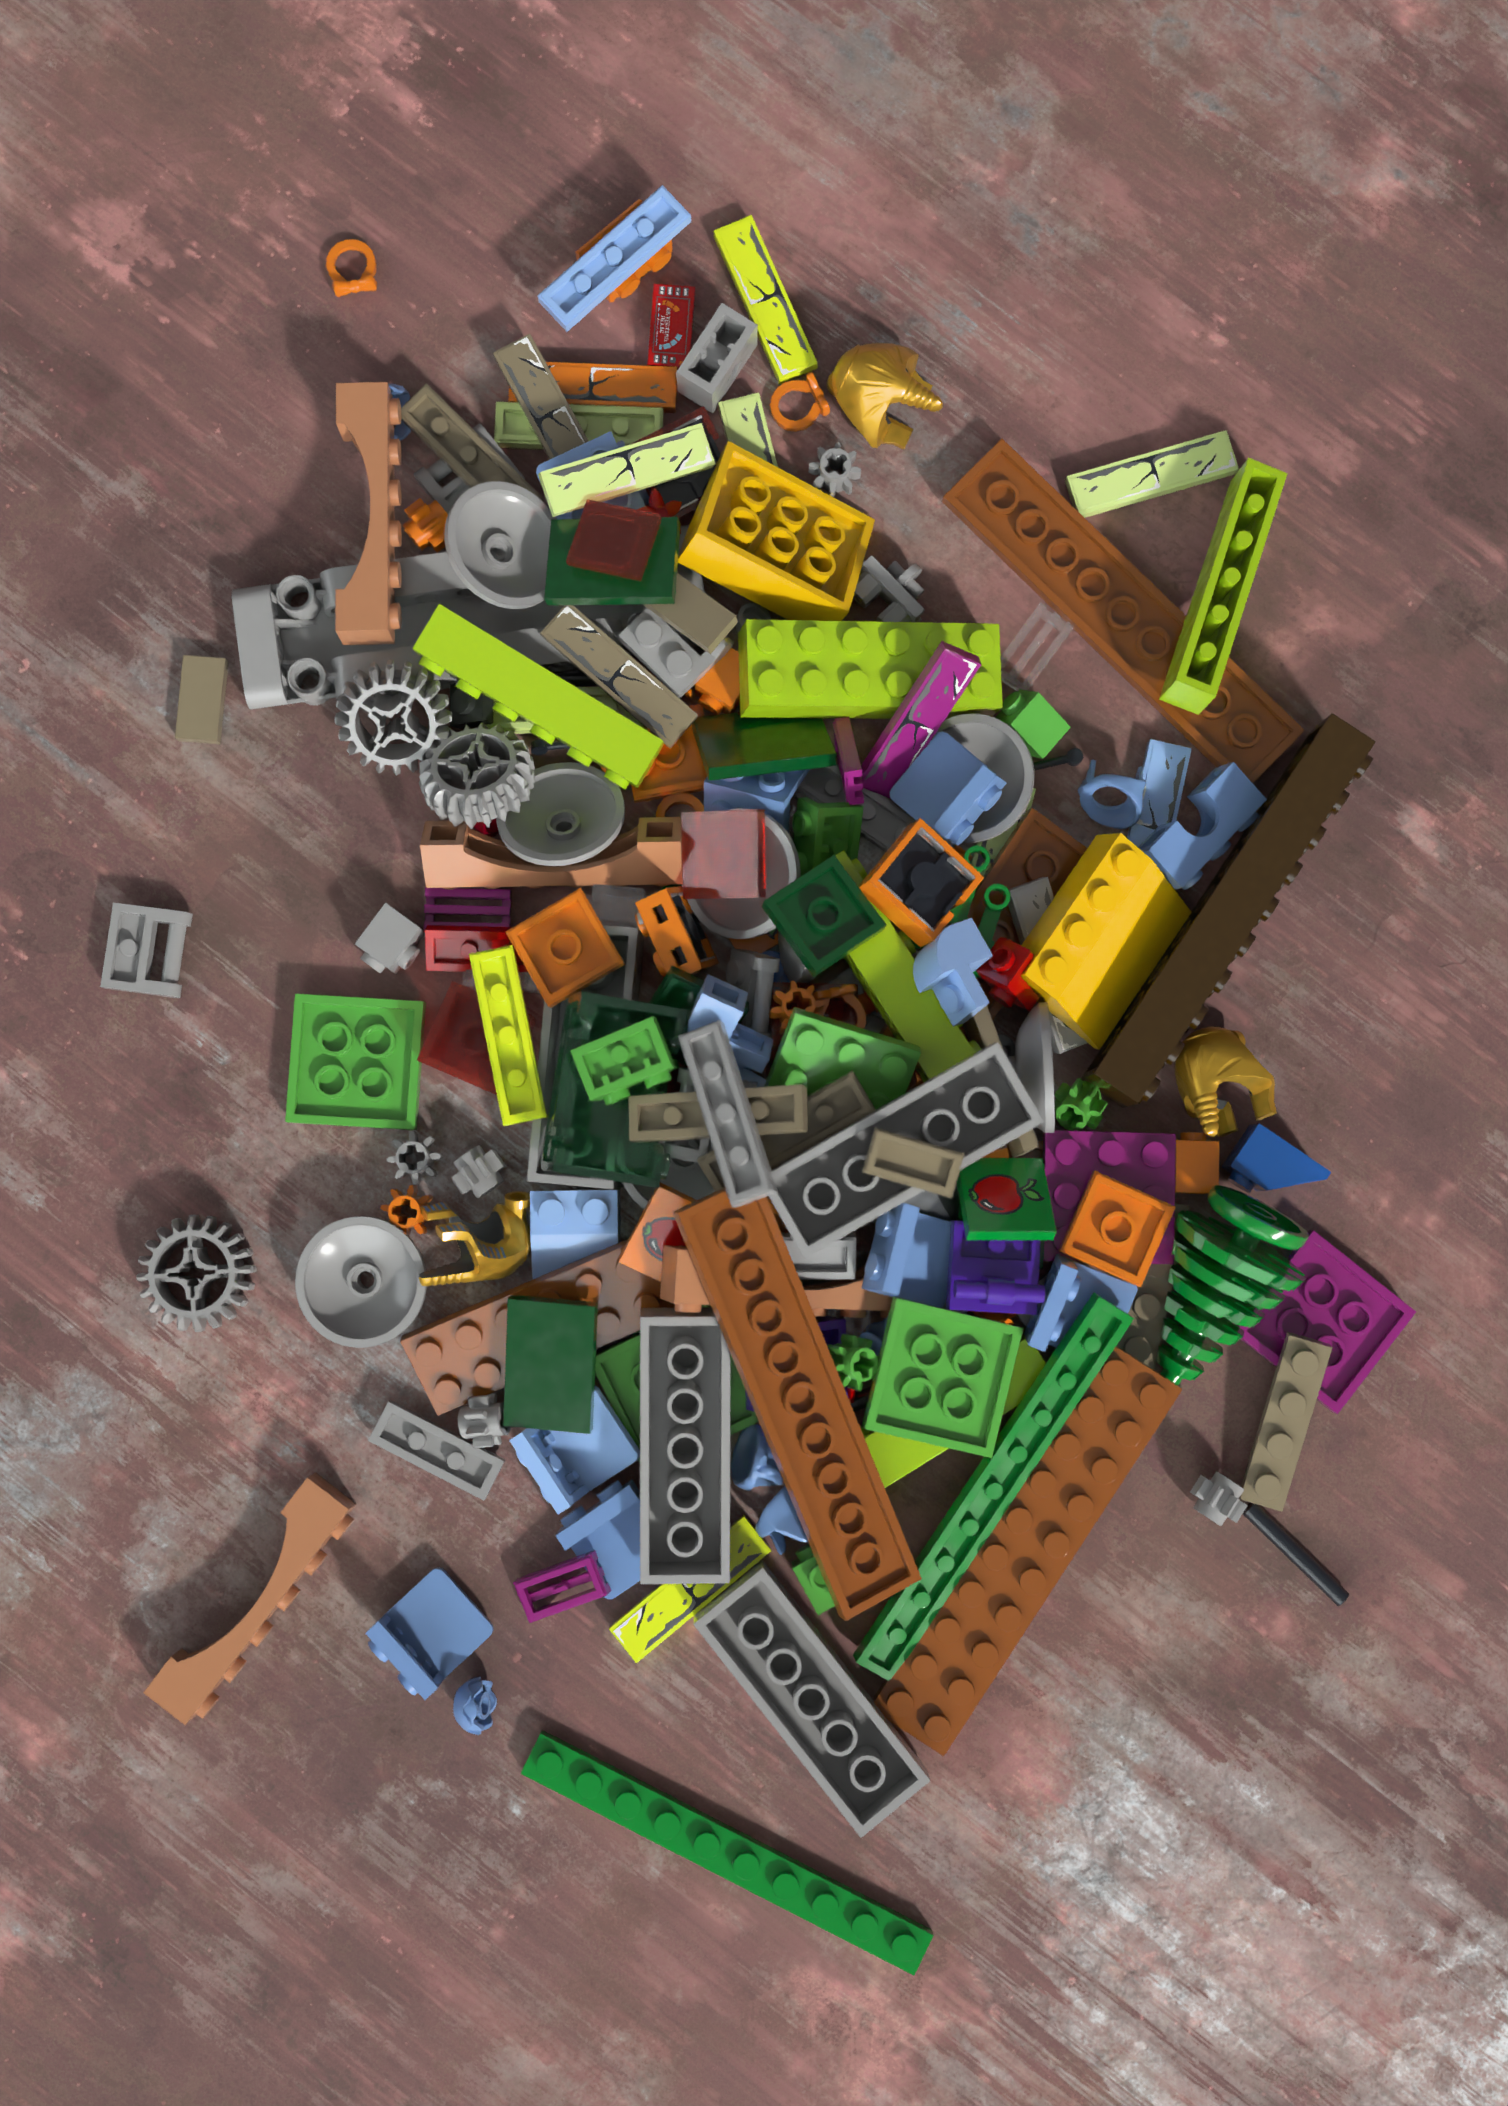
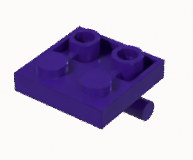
M951 1220L946 1309L1036 1315L1037 1303H1043L1045 1300V1286L1038 1285L1041 1240H966L963 1221Z

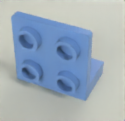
M1056 1253L1044 1283L1045 1300L1043 1303H1037L1036 1315H1031L1024 1331L1028 1346L1044 1352L1048 1345L1057 1348L1093 1292L1128 1313L1138 1291L1137 1286Z

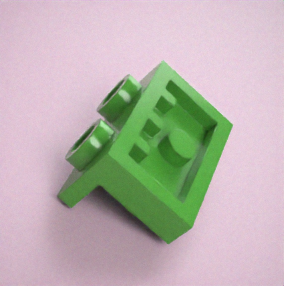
M808 797L798 798L797 810L793 815L792 826L794 830L793 842L800 862V877L843 850L850 860L858 859L864 806L861 804L849 805L846 802L817 803Z
M653 1016L570 1050L589 1100L600 1101L604 1099L606 1106L631 1096L628 1089L645 1083L646 1088L649 1089L670 1081L672 1078L669 1072L680 1068L677 1059H672L658 1021Z

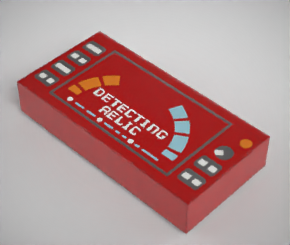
M666 284L653 285L647 366L677 367L678 370L690 352L695 287Z

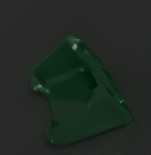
M583 991L569 997L563 1018L542 1148V1170L659 1188L660 1179L665 1180L669 1172L670 1154L664 1153L663 1144L659 1143V1141L642 1143L629 1141V1097L606 1106L604 1099L600 1101L589 1100L570 1050L653 1016L658 1021L672 1057L678 1053L681 1047L678 1036L688 1032L687 1010ZM668 1082L649 1089L646 1088L645 1083H642L628 1090L631 1096L667 1094Z

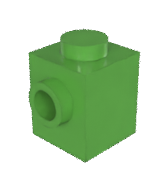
M1020 689L1011 693L1002 702L1003 708L995 717L1009 725L1019 734L1027 745L1032 757L1044 759L1071 728L1039 692Z
M808 1543L795 1552L798 1558L792 1561L791 1564L817 1615H820L835 1605Z

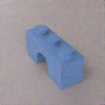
M1234 762L1214 768L1187 796L1196 806L1201 817V826L1196 836L1188 833L1176 820L1159 825L1138 847L1154 861L1174 890L1179 888L1186 890L1193 886L1203 875L1200 869L1209 860H1216L1229 849L1231 843L1228 840L1237 830L1241 832L1254 823L1259 816L1256 810L1267 800Z

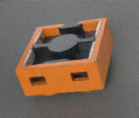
M919 818L904 829L858 887L875 907L921 948L936 939L954 916L950 910L963 904L984 879V876L926 822Z
M684 886L665 888L635 902L639 911L635 913L637 925L645 937L650 936L657 951L653 953V959L663 977L666 976L672 965L694 975L719 964L706 933L703 932L698 918L687 901Z

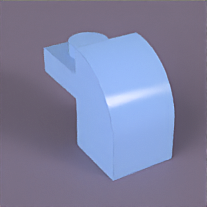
M972 918L946 927L934 941L924 946L918 952L913 964V977L918 992L921 993L932 989L953 1027L967 1022L990 1003L973 972L993 955Z
M708 974L696 997L688 1023V1032L718 1020L722 1021L725 1025L737 1066L742 1069H753L762 1073L769 1061L773 1039L738 1023L744 1011L748 992Z

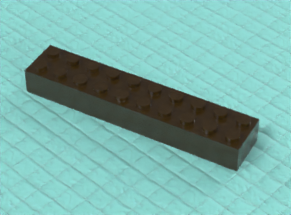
M1333 713L1309 732L1266 797L1267 800L1257 811L1259 816L1253 824L1245 829L1192 909L1191 914L1081 1078L1082 1081H1088L1095 1086L1097 1085L1101 1094L1122 1108L1140 1104L1142 1100L1147 1102L1161 1083V1080L1156 1075L1166 1064L1171 1066L1185 1046L1180 1041L1181 1037L1190 1028L1195 1029L1205 1017L1209 1008L1203 1005L1204 1002L1214 992L1218 994L1231 977L1232 971L1227 969V967L1237 956L1243 957L1253 944L1256 936L1251 933L1252 929L1261 920L1265 922L1276 909L1280 900L1274 897L1275 894L1284 885L1289 886L1299 874L1303 864L1298 859L1308 849L1313 850L1327 830L1322 826V823L1328 819L1331 813L1336 815L1350 795L1345 788L1355 778L1359 779L1371 764L1373 757L1368 755V753L1375 744V740Z

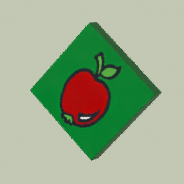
M980 1158L959 1171L957 1187L966 1240L1054 1239L1057 1231L1042 1158Z

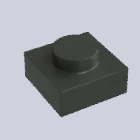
M457 683L450 684V711L452 712L450 726L463 729L465 723L469 727L479 726L482 722L485 725L493 723L492 699L481 693L478 700L458 689L455 686Z

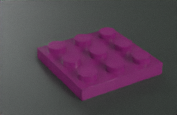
M1054 1130V1133L1043 1132V1164L1057 1231L1053 1240H1045L1043 1261H1054L1057 1253L1081 1262L1059 1252L1058 1249L1093 1171L1100 1172L1175 1206L1176 1134ZM1175 1210L1151 1264L1174 1265L1172 1249L1174 1244Z
M1309 1230V1237L1306 1243L1301 1248L1294 1250L1287 1258L1305 1274L1303 1277L1307 1279L1294 1291L1283 1290L1281 1294L1286 1297L1274 1309L1262 1308L1260 1311L1265 1313L1264 1318L1254 1327L1236 1326L1244 1330L1241 1340L1276 1368L1287 1332L1331 1344L1333 1348L1317 1401L1331 1412L1338 1414L1415 1315L1416 1311L1314 1230Z

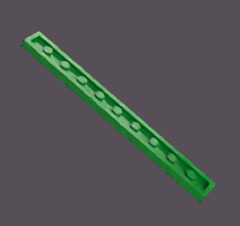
M1093 1292L998 1435L992 1458L984 1456L916 1558L915 1564L921 1580L891 1596L853 1653L856 1663L890 1681L906 1661L1134 1320L1129 1313Z
M541 1730L520 1773L913 1976L934 1936L932 1929L544 1730Z

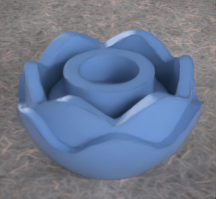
M481 1677L472 1678L460 1686L455 1694L453 1704L455 1720L462 1729L471 1734L480 1735L481 1731L493 1725L491 1713L497 1705V1698L491 1691L493 1685L491 1681L481 1680Z

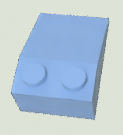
M620 1190L530 1191V1240L533 1279L621 1242Z

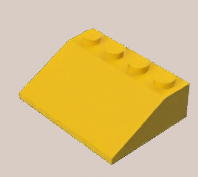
M727 441L687 529L678 555V563L787 620L842 621L849 613L875 519L738 445Z
M1122 833L1096 835L1021 945L1030 949L1034 954L1033 960L1021 977L1039 996L1037 1002H1047L1048 1010L1051 1014L1082 1037L1093 1048L1100 1050L1191 914V911L1154 861Z

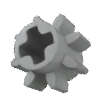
M836 442L835 447L827 451L819 447L817 456L820 463H809L808 473L818 475L813 486L817 489L823 488L832 497L835 496V493L843 490L850 495L853 486L849 479L857 480L860 479L861 468L851 466L856 460L857 452L851 451L847 453L841 449L840 442ZM828 467L834 470L831 473H827ZM839 468L842 469L841 475H839L838 472H836V470H838Z
M410 1131L408 1142L403 1143L396 1139L392 1141L398 1150L396 1156H390L386 1159L387 1162L397 1163L400 1168L396 1172V1179L400 1180L409 1173L412 1174L413 1184L420 1185L421 1174L427 1173L434 1177L438 1175L432 1166L434 1160L442 1159L443 1155L433 1153L430 1148L434 1144L435 1138L430 1136L423 1143L418 1142L417 1132ZM413 1147L416 1148L417 1152L424 1153L425 1155L424 1161L417 1163L416 1170L413 1164L406 1163L405 1160L406 1155L413 1154Z
M478 1145L453 1162L459 1172L452 1176L451 1179L462 1195H466L472 1190L476 1198L479 1199L504 1182L499 1171L504 1169L506 1165L494 1149L485 1153L481 1145Z
M496 1393L468 1397L469 1406L461 1407L458 1414V1428L461 1436L464 1439L473 1438V1448L493 1447L494 1445L501 1444V1436L508 1435L511 1430L510 1426H503L504 1402L497 1403Z
M1217 1471L1211 1480L1200 1475L1190 1491L1191 1494L1199 1498L1193 1509L1219 1526L1223 1525L1227 1517L1237 1523L1248 1505L1239 1500L1244 1489Z

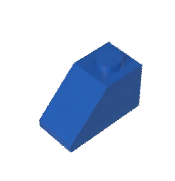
M1260 1123L1247 1127L1221 1166L1231 1174L1228 1180L1247 1193H1250L1252 1189L1255 1191H1267L1326 1180L1331 1174V1171Z

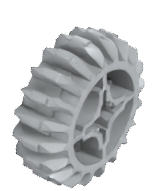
M389 659L386 662V669L383 671L373 661L369 664V675L358 669L353 677L355 683L345 682L342 688L345 696L337 698L336 707L340 712L335 714L334 720L336 725L342 726L338 734L340 741H350L347 747L349 755L362 752L360 759L362 766H366L371 760L376 761V771L378 773L383 772L385 765H392V771L397 776L401 773V766L404 764L414 773L418 769V759L420 761L426 760L425 752L428 748L438 747L435 739H448L450 737L449 729L451 728L446 724L452 721V712L444 709L449 705L448 695L437 694L441 686L438 680L425 683L428 675L425 668L419 670L416 675L411 674L412 664L409 661L403 664L402 670H395L394 661ZM384 690L400 691L394 696H385L379 693ZM415 699L426 710L429 718L427 728L421 725L419 718L411 712L412 703ZM359 707L368 712L367 717L376 723L373 736L364 728L360 720ZM402 708L401 718L396 717L393 721H390L385 727L386 717H393L394 714H398ZM395 739H402L408 742L404 744H389L390 741Z
M482 722L478 728L471 729L465 723L464 730L457 733L449 729L450 737L448 739H435L438 747L428 748L425 752L426 760L419 762V785L422 794H424L426 804L431 810H435L440 820L449 818L454 827L463 821L466 822L471 830L477 822H483L488 828L492 819L499 818L505 822L507 812L519 813L520 802L529 801L530 789L535 787V765L533 757L530 756L528 746L524 740L518 739L514 730L505 732L500 724L488 729L485 723Z
M189 1215L187 1226L181 1218H175L171 1221L173 1233L166 1227H159L156 1232L161 1243L155 1240H147L145 1243L146 1248L153 1252L152 1257L140 1256L138 1259L141 1265L149 1266L148 1272L139 1273L136 1277L137 1281L149 1282V1288L143 1289L140 1292L141 1298L154 1296L156 1299L148 1308L151 1313H157L163 1308L165 1309L161 1318L163 1324H170L177 1317V1330H187L191 1321L195 1332L205 1331L207 1321L213 1329L222 1326L221 1314L229 1320L237 1317L236 1310L231 1303L243 1307L249 1302L244 1295L240 1294L241 1289L254 1290L255 1283L244 1280L245 1274L257 1271L256 1265L244 1266L243 1259L253 1255V1250L251 1248L238 1250L237 1247L243 1243L245 1236L242 1233H237L228 1238L232 1231V1224L224 1222L216 1230L217 1218L215 1216H207L202 1224L199 1215ZM202 1238L213 1242L223 1252L227 1264L220 1265L211 1261L208 1256L207 1247H203ZM188 1240V1248H184L181 1263L174 1268L166 1269L168 1259L174 1249L182 1242ZM197 1267L204 1268V1270H215V1274L204 1275V1278H198V1280L197 1278H190V1276H179L180 1272H189L190 1268ZM228 1277L226 1288L220 1298L212 1305L206 1307V1298L210 1297V1287L217 1279ZM167 1282H177L185 1289L186 1300H191V1308L180 1303L172 1295Z

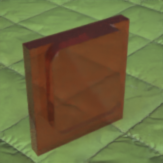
M587 499L566 563L568 566L641 581L662 517L656 513Z

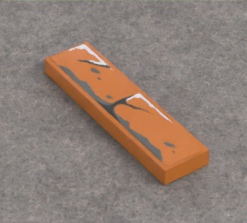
M546 362L568 404L663 408L665 413H676L677 367ZM509 386L508 402H518Z

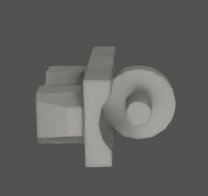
M871 555L862 564L861 575L858 578L853 599L865 609L880 596L889 606L877 617V622H921L922 619L920 617L925 609L915 599H918L925 590L915 580L922 572V569L915 563L905 570L897 561H894L886 570Z

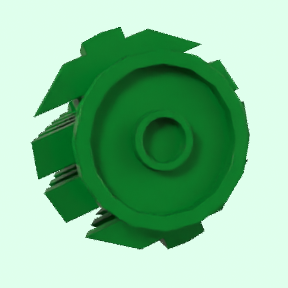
M1213 1186L1208 1194V1202L1214 1211L1235 1225L1236 1228L1210 1216L1208 1219L1198 1212L1188 1210L1186 1212L1184 1210L1178 1212L1176 1226L1184 1237H1181V1239L1177 1237L1174 1240L1172 1254L1175 1255V1260L1179 1264L1170 1267L1168 1282L1173 1284V1288L1176 1291H1168L1164 1310L1174 1315L1175 1318H1163L1161 1328L1162 1339L1173 1347L1164 1344L1162 1346L1158 1345L1156 1359L1158 1364L1163 1367L1160 1374L1180 1387L1182 1379L1195 1380L1204 1372V1367L1197 1360L1214 1363L1224 1354L1222 1346L1217 1343L1234 1345L1243 1337L1244 1330L1236 1325L1254 1327L1264 1318L1265 1313L1260 1311L1262 1308L1274 1309L1286 1297L1281 1294L1283 1290L1294 1291L1307 1279L1303 1277L1305 1274L1291 1261L1260 1241L1263 1240L1284 1249L1297 1250L1306 1243L1309 1237L1306 1230L1294 1220L1264 1202L1226 1186Z

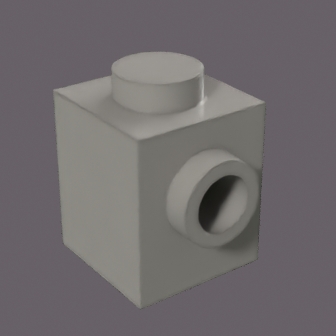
M385 902L355 945L365 951L360 959L381 974L385 967H387L396 974L400 968L406 970L415 961L420 952L417 945L425 936V932Z

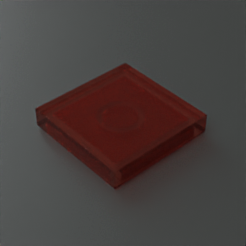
M765 810L681 812L683 899L766 898Z

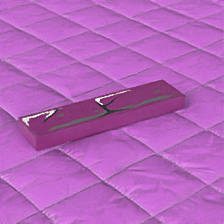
M941 641L862 763L861 778L863 788L890 798V791L928 746L982 665L978 656Z

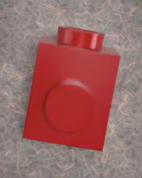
M1000 937L990 950L993 956L982 964L976 972L992 988L989 995L994 1000L1007 1008H1011L1014 1003L1030 1011L1039 999V996L1024 981L1021 975L1033 960L1034 954L1030 949L1005 937Z

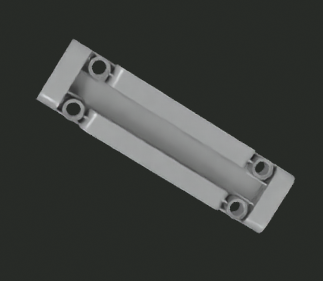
M689 525L680 527L679 552ZM490 551L492 556L499 561L498 555ZM447 552L395 559V562H400L402 572L401 588H395V603H400L402 612L401 629H395V644L343 645L335 631V589H345L358 564L324 570L320 573V578L308 580L301 575H291L284 578L279 584H267L232 590V605L243 689L250 710L302 702L308 705H320L330 698L337 699L339 696H345L342 691L344 683L347 681L355 683L353 677L358 669L369 675V664L373 661L379 665L381 671L386 669V662L389 659L394 661L395 670H402L403 664L409 661L412 664L411 674L416 675L424 667L418 664L421 656L412 648L439 604L550 672L579 670L540 635L542 630L564 605L548 606L544 600L532 607L509 609L488 603L475 595L460 580L450 563ZM678 563L677 573L704 592L702 575ZM301 592L309 594V598L303 606H290L291 600L296 594ZM643 604L573 605L630 656L633 655L619 641L618 635L647 607ZM668 624L690 647L698 646ZM425 669L428 672L425 683L438 680L441 684L440 689L450 688V684L457 683L459 680L446 671L439 677ZM307 675H320V681L315 688L311 690H303L301 688L302 681ZM384 690L379 693L385 696H394L400 691Z

